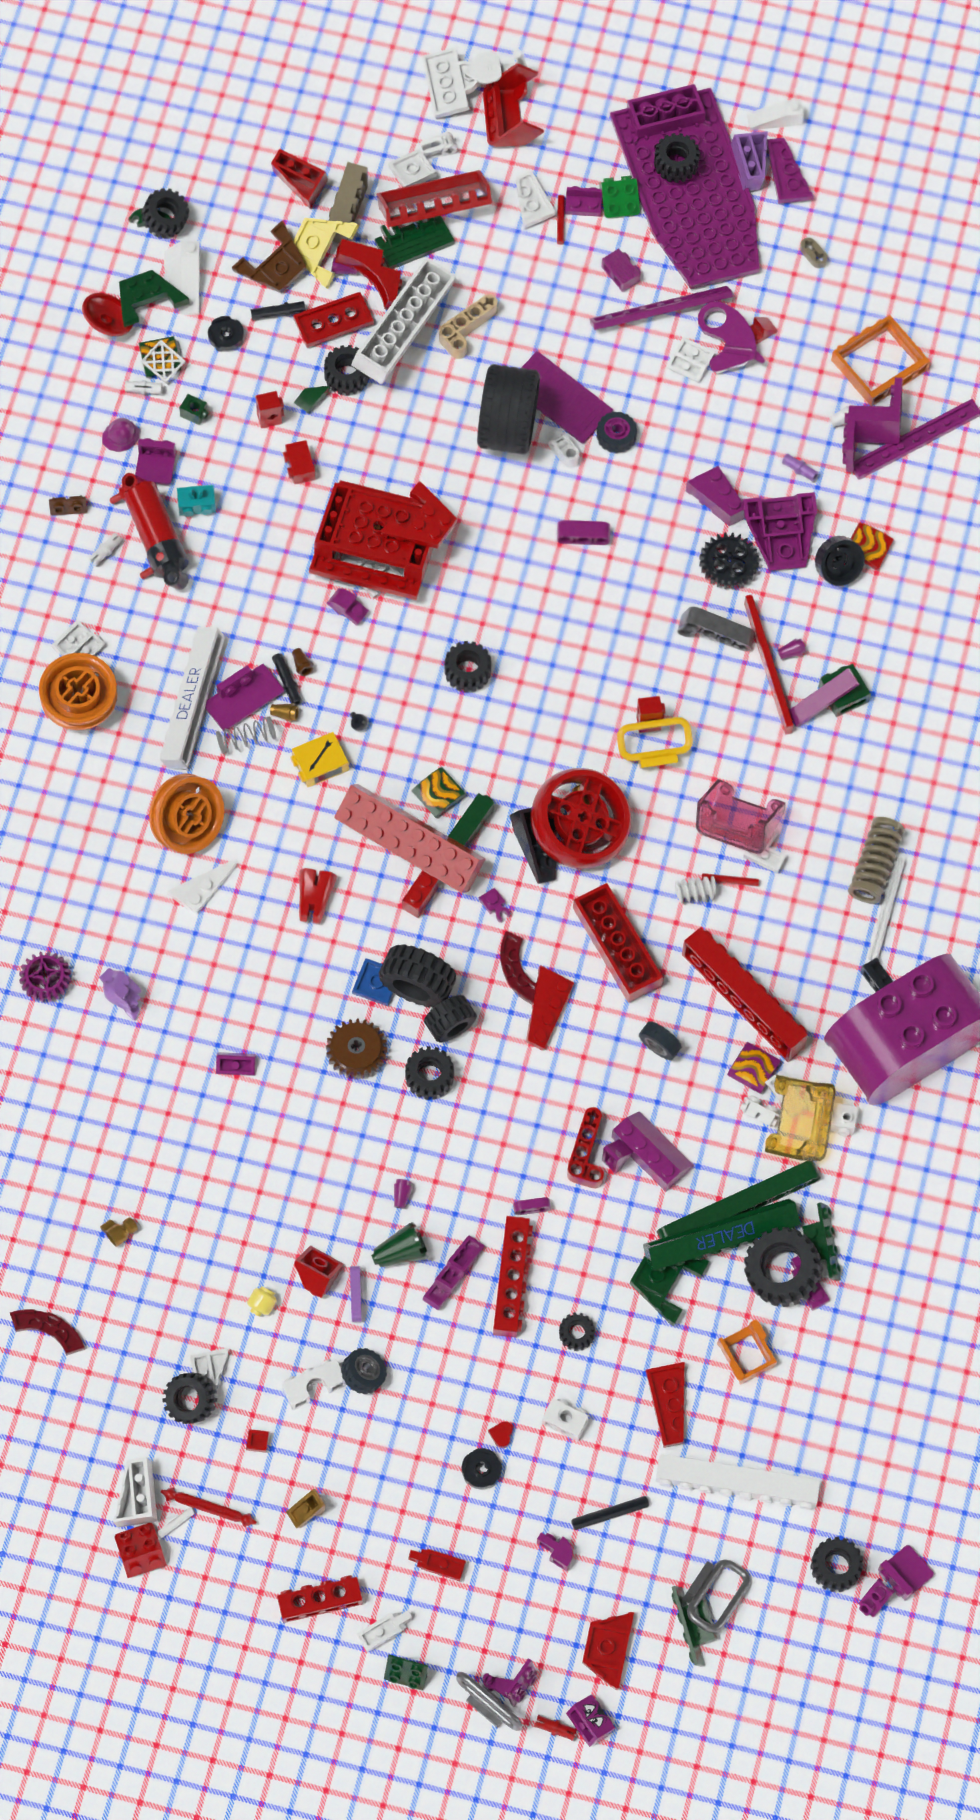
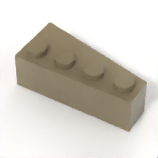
M347 162L338 192L335 195L334 205L329 212L328 221L355 223L368 188V167ZM336 233L333 242L340 243L341 239L348 240L349 238Z

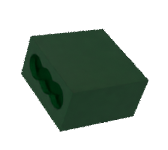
M853 663L848 666H842L831 674L827 673L819 680L818 688H821L846 669H850L859 683L857 687L829 706L835 717L869 703L871 693Z

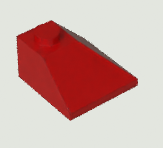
M311 1245L294 1262L304 1289L320 1298L330 1290L344 1267L342 1262Z

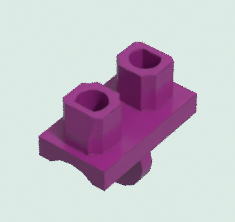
M879 1578L858 1603L860 1605L859 1610L865 1616H876L895 1591L888 1588L882 1579Z

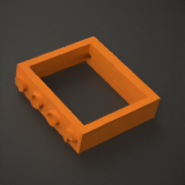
M891 315L882 320L879 319L871 327H866L859 335L850 337L842 346L838 345L837 349L832 352L831 361L870 406L877 404L891 394V385H895V378H902L903 387L926 372L930 364V360ZM888 331L915 363L871 391L843 358L880 334Z

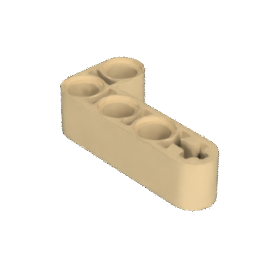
M492 294L484 295L440 327L439 342L453 358H464L467 353V341L464 337L496 315L498 307L496 296Z

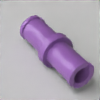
M789 453L782 460V464L787 465L795 470L796 474H801L812 482L818 476V471L806 465L805 461H799Z

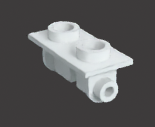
M752 1095L750 1098L744 1097L747 1103H742L740 1110L743 1111L742 1113L755 1118L759 1112L761 1113L759 1121L770 1127L771 1125L776 1126L778 1120L775 1117L782 1115L778 1113V1108L770 1104L765 1106L761 1104L759 1098Z

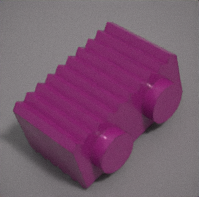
M618 248L602 258V269L619 287L621 292L640 282L641 271L637 265H633L630 262V257L626 252H622Z

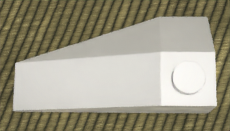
M180 241L164 250V269L169 283L189 298L190 304L179 307L180 314L199 315L200 243L199 241Z

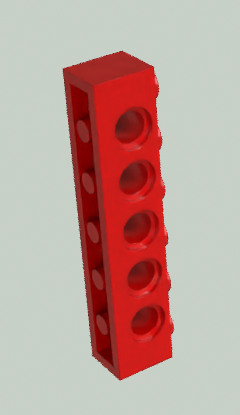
M506 1216L493 1335L517 1338V1331L521 1332L522 1320H519V1312L523 1313L525 1301L521 1300V1294L526 1293L527 1282L523 1281L524 1274L528 1275L529 1263H525L526 1256H530L531 1244H527L528 1237H532L533 1225H529L530 1218ZM515 1236H520L523 1238V1240L521 1242H515L512 1238ZM512 1255H519L521 1259L513 1261L510 1257ZM514 1273L517 1274L519 1278L516 1280H511L508 1276ZM510 1292L515 1293L516 1298L509 1299L506 1297V1294ZM510 1311L514 1314V1317L506 1318L504 1313Z

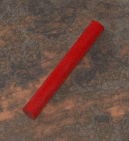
M558 195L557 200L558 245L564 244V195Z
M702 873L701 881H703L704 877H708L710 881L711 876H714L715 882L759 886V879L708 873Z

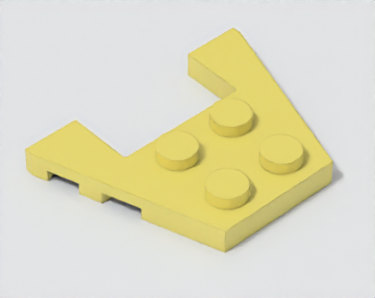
M304 218L293 242L307 269L322 286L328 289L335 274L320 267L334 236L336 233H339L352 240L359 225L352 222Z

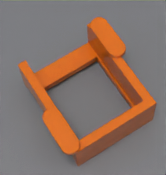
M758 1320L751 1321L744 1329L724 1339L721 1337L717 1341V1345L720 1347L740 1385L775 1367L777 1363L764 1340L766 1333ZM752 1336L766 1363L743 1374L728 1347Z

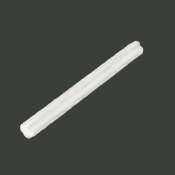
M896 857L894 860L867 957L870 961L876 957L878 958L905 863V859Z

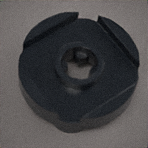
M231 316L217 317L208 327V340L219 352L233 350L243 343V326L239 320L231 319ZM223 331H226L227 333H229V332L231 333V334H229L228 336H223V335H222V334H223Z
M477 1448L464 1457L461 1472L466 1484L475 1489L483 1490L494 1487L499 1481L502 1464L493 1451L486 1448ZM480 1464H484V1468L487 1469L483 1474L476 1470V1467H480Z

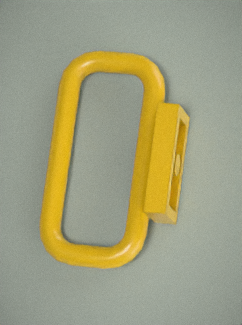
M672 717L623 725L617 733L619 753L623 759L638 761L639 768L678 763L677 755L687 753L691 749L693 737L690 723L686 719ZM680 724L684 728L685 744L682 747L634 754L626 751L624 735L629 731Z

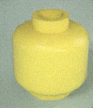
M263 1286L255 1288L247 1301L248 1306L251 1307L250 1312L259 1317L262 1314L269 1315L277 1301L274 1296L275 1293Z

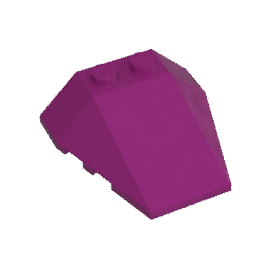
M815 492L761 499V497L742 499L745 520L769 571L806 567L811 535L814 529V520L817 514Z

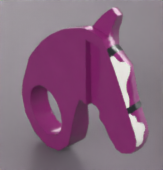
M720 301L709 302L701 308L698 313V325L702 332L707 336L725 342L722 352L713 357L709 362L713 372L721 373L733 368L742 367L752 360L762 364L765 362L762 355L757 351L755 337L750 325L739 311ZM721 311L726 315L724 324L717 328H712L705 324L706 317L711 312Z

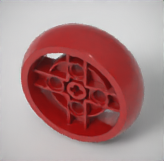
M571 768L552 775L539 788L532 803L531 825L536 841L550 858L570 868L591 869L608 863L623 849L631 830V811L624 792L610 777L593 769ZM571 783L581 784L579 791L569 792L562 798L552 795L562 785ZM599 794H601L608 802L612 810L614 819L609 817L608 809L603 800L599 797ZM584 797L589 800L590 805L584 802ZM564 808L567 815L562 814L560 809ZM578 816H582V820L584 821L581 822ZM548 818L553 819L554 827L558 835L563 839V843L554 835ZM596 821L601 824L602 829L596 826ZM573 832L578 834L579 840L573 837ZM601 838L610 841L609 845L600 852L593 854L581 853L583 846L592 845Z

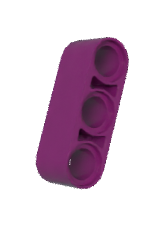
M561 520L557 523V542L576 545H608L610 543L611 525L604 521Z

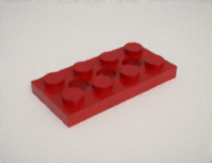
M361 292L293 315V320L306 348L374 324V320ZM348 311H353L355 315L349 317L345 313ZM336 317L338 321L332 323L329 321V318ZM314 323H320L322 325L318 329L312 327Z

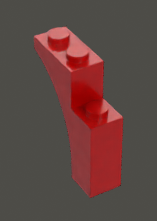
M341 239L337 247L335 263L348 266L365 276L378 291L384 309L388 310L399 295L397 294L398 289L400 290L403 281L400 279L401 271L383 267L385 260L382 257L383 250Z

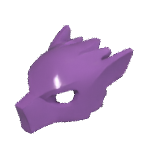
M108 968L99 977L103 983L105 998L110 1003L124 1009L126 1014L135 1021L139 1013L137 1000L141 998L138 995L141 993V989L129 976L125 975L124 971H114Z

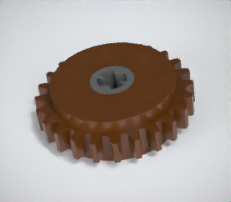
M359 1018L356 1019L355 1023L351 1019H349V1024H345L342 1021L341 1028L336 1025V1032H330L332 1038H327L328 1045H326V1050L328 1051L326 1052V1057L330 1058L329 1064H334L333 1070L335 1071L339 1068V1075L345 1072L346 1078H349L351 1074L354 1079H357V1075H361V1078L364 1079V1074L366 1073L372 1076V1070L378 1072L377 1065L383 1066L382 1060H386V1054L384 1053H387V1047H385L387 1040H382L384 1039V1033L379 1034L380 1028L374 1029L373 1022L367 1025L366 1019L363 1023H360Z

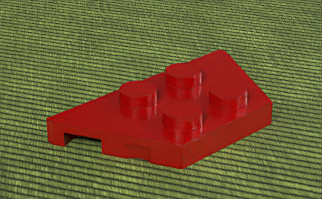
M634 1612L608 1617L604 1620L592 1621L588 1631L582 1664L617 1691L621 1681Z

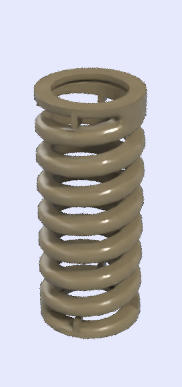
M880 816L873 818L871 830L868 832V838L864 843L865 847L861 852L862 856L858 860L859 865L855 868L852 883L848 888V893L853 898L869 904L880 902L881 895L884 892L882 888L887 883L885 879L890 875L888 870L893 866L891 861L896 858L894 852H897L899 849L897 843L902 841L901 835L905 832V827L898 821ZM880 825L892 826L894 830L883 828ZM859 890H860L861 892L867 894V895H871V896H874V897H873V898L864 897V896H862V895L859 894Z

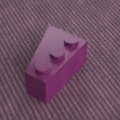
M719 466L687 481L685 492L693 495L699 500L700 504L708 507L715 516L728 526L745 519L743 502Z

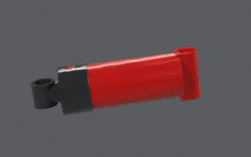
M126 473L122 477V487L119 488V493L112 496L109 501L111 504H115L120 500H124L134 521L150 564L149 568L140 573V577L145 579L154 573L156 577L163 578L166 585L182 590L189 581L187 574L182 572L188 566L189 560L182 543L179 541L159 489L153 481H147L133 473Z

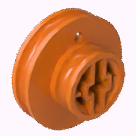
M71 653L55 659L44 670L39 682L40 702L45 714L52 722L66 729L86 730L104 722L116 706L118 693L115 676L111 668L103 660L91 654Z
M189 773L178 774L166 780L156 791L149 810L150 828L156 840L164 847L184 854L195 853L206 848L218 835L224 819V801L216 785L206 778Z

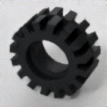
M574 1312L573 1315L570 1316L568 1314L566 1318H563L559 1327V1339L564 1347L568 1346L567 1349L569 1350L573 1348L574 1351H578V1349L582 1351L593 1342L595 1326H593V1321L589 1320V1316H583V1313L577 1315ZM574 1325H580L583 1327L585 1334L579 1339L573 1338L569 1333L570 1328Z

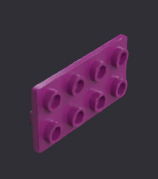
M264 664L259 665L253 670L246 665L217 685V694L207 700L205 709L224 732L225 728L229 730L283 694L284 690Z

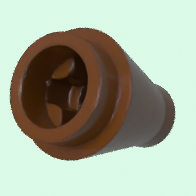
M301 648L294 649L292 656L296 672L301 676L311 674L314 670L313 662Z

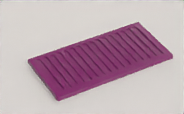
M536 351L521 367L527 370H537L540 374L537 410L581 444H584L597 429L601 417L613 411V408L539 351Z

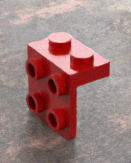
M153 1523L143 1524L115 1534L114 1538L127 1578L167 1566Z

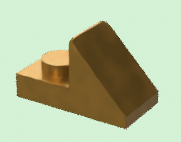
M312 1489L288 1509L286 1513L297 1529L301 1528L314 1516L322 1515L326 1505L316 1489Z

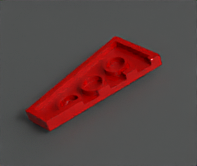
M540 965L537 972L538 977L534 989L535 994L532 1001L531 1018H529L525 1042L543 1051L575 982Z
M685 1362L646 1369L645 1371L663 1448L683 1444Z

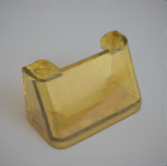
M776 1075L774 1088L776 1093L783 1095L778 1130L777 1133H772L767 1137L765 1152L801 1161H822L827 1152L836 1094L835 1086L821 1081Z

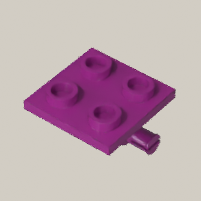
M528 1658L514 1680L493 1677L486 1673L483 1675V1684L488 1690H495L509 1699L510 1704L515 1707L517 1703L524 1699L528 1686H532L536 1681L537 1671L532 1660Z

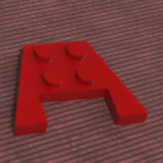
M418 481L410 492V497L423 503L424 506L407 528L389 520L381 531V536L385 538L388 536L394 537L399 541H413L417 545L438 549L456 525L457 517L421 481Z

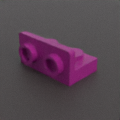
M578 186L567 187L565 215L601 217L602 189L595 187L580 188Z

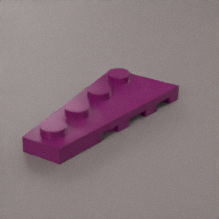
M785 138L767 139L766 145L778 204L813 200L814 195L809 190L808 183L803 178Z

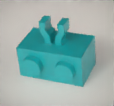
M214 485L177 488L179 516L190 517L196 514L210 515L216 513Z

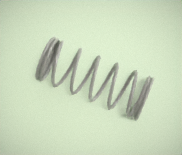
M267 716V718H263L264 733L262 731L260 724L256 720H254L253 722L254 735L247 723H244L243 726L244 737L240 729L237 726H234V740L229 730L225 728V745L220 731H216V737L221 753H228L226 731L228 732L235 749L238 750L235 728H237V730L239 731L241 738L244 742L245 747H247L245 725L248 727L252 735V738L255 744L257 745L255 722L259 726L264 740L267 742L265 731V719L267 721L272 739H276V731L271 717Z

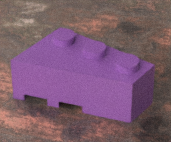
M768 131L734 134L731 147L740 173L739 178L743 191L745 188H748L749 191L760 190L764 181Z

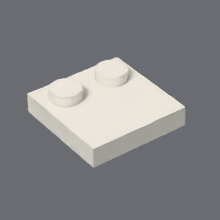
M420 149L388 163L389 169L402 187L423 183L437 176L435 169Z

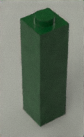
M478 793L448 837L468 848L494 811L495 802H493V799L488 795L483 796Z

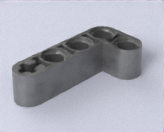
M695 606L689 607L681 615L677 633L684 637H692L698 633L741 651H749L751 649L755 631L749 627Z

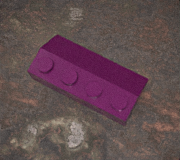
M640 1111L626 1117L612 1130L611 1138L614 1141L620 1139L633 1152L630 1157L665 1192L694 1167Z

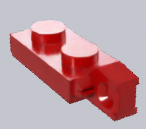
M428 1548L427 1550L422 1549L421 1553L410 1550L408 1560L417 1563L416 1567L421 1568V1570L459 1582L466 1564L465 1560Z

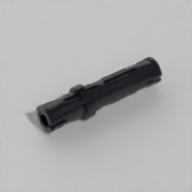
M304 301L284 302V304L250 309L252 321L283 315L287 317L290 314L306 311Z
M277 653L272 656V661L283 683V690L287 693L291 704L294 703L295 706H298L303 702L297 689L298 685L292 678L283 654Z

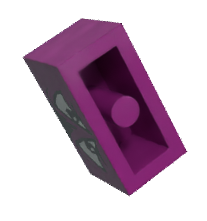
M592 1694L575 1703L566 1712L589 1747L608 1737L615 1729L611 1719L607 1717L600 1703Z

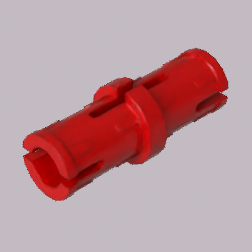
M539 1714L534 1725L535 1728L551 1732L553 1736L559 1735L571 1741L574 1740L577 1732L576 1728L562 1724L560 1720L556 1719L554 1721Z

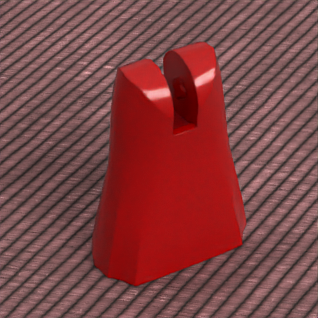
M303 868L299 870V921L307 922L310 915L309 911H314L312 922L315 924L321 923L337 879L336 874L320 870L319 876H317L315 869Z

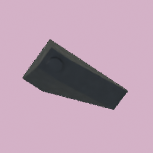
M531 808L518 810L510 814L514 834L537 884L556 880V861L542 850L534 836L531 825ZM548 818L550 827L555 835L553 819Z

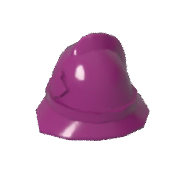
M124 417L117 418L102 433V444L108 450L115 452L128 450L138 441L140 429L129 419Z

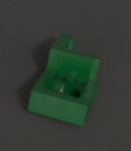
M329 386L305 388L294 403L310 414L319 400L322 401L331 388Z

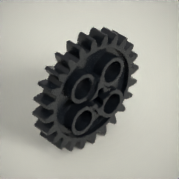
M724 532V537L717 534L716 540L710 537V543L705 542V548H701L702 554L699 555V560H701L699 561V567H702L701 573H706L705 579L711 578L710 584L717 582V587L723 584L725 590L730 585L731 589L734 590V585L737 584L741 588L742 582L747 585L748 579L753 580V574H757V568L759 567V555H756L757 549H752L753 543L747 544L748 538L741 540V534L736 538L734 537V532L728 537L727 533ZM740 552V553H742L743 555L739 556V555H737V554H735V553ZM720 566L723 569H716L715 567ZM733 569H739L741 571L735 572Z

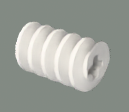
M711 876L710 881L708 877H704L703 882L698 877L695 883L692 878H689L688 883L681 879L680 885L675 880L676 895L680 903H683L684 898L690 903L691 897H694L695 901L698 902L699 896L705 901L707 895L713 900L714 894H716L714 876Z

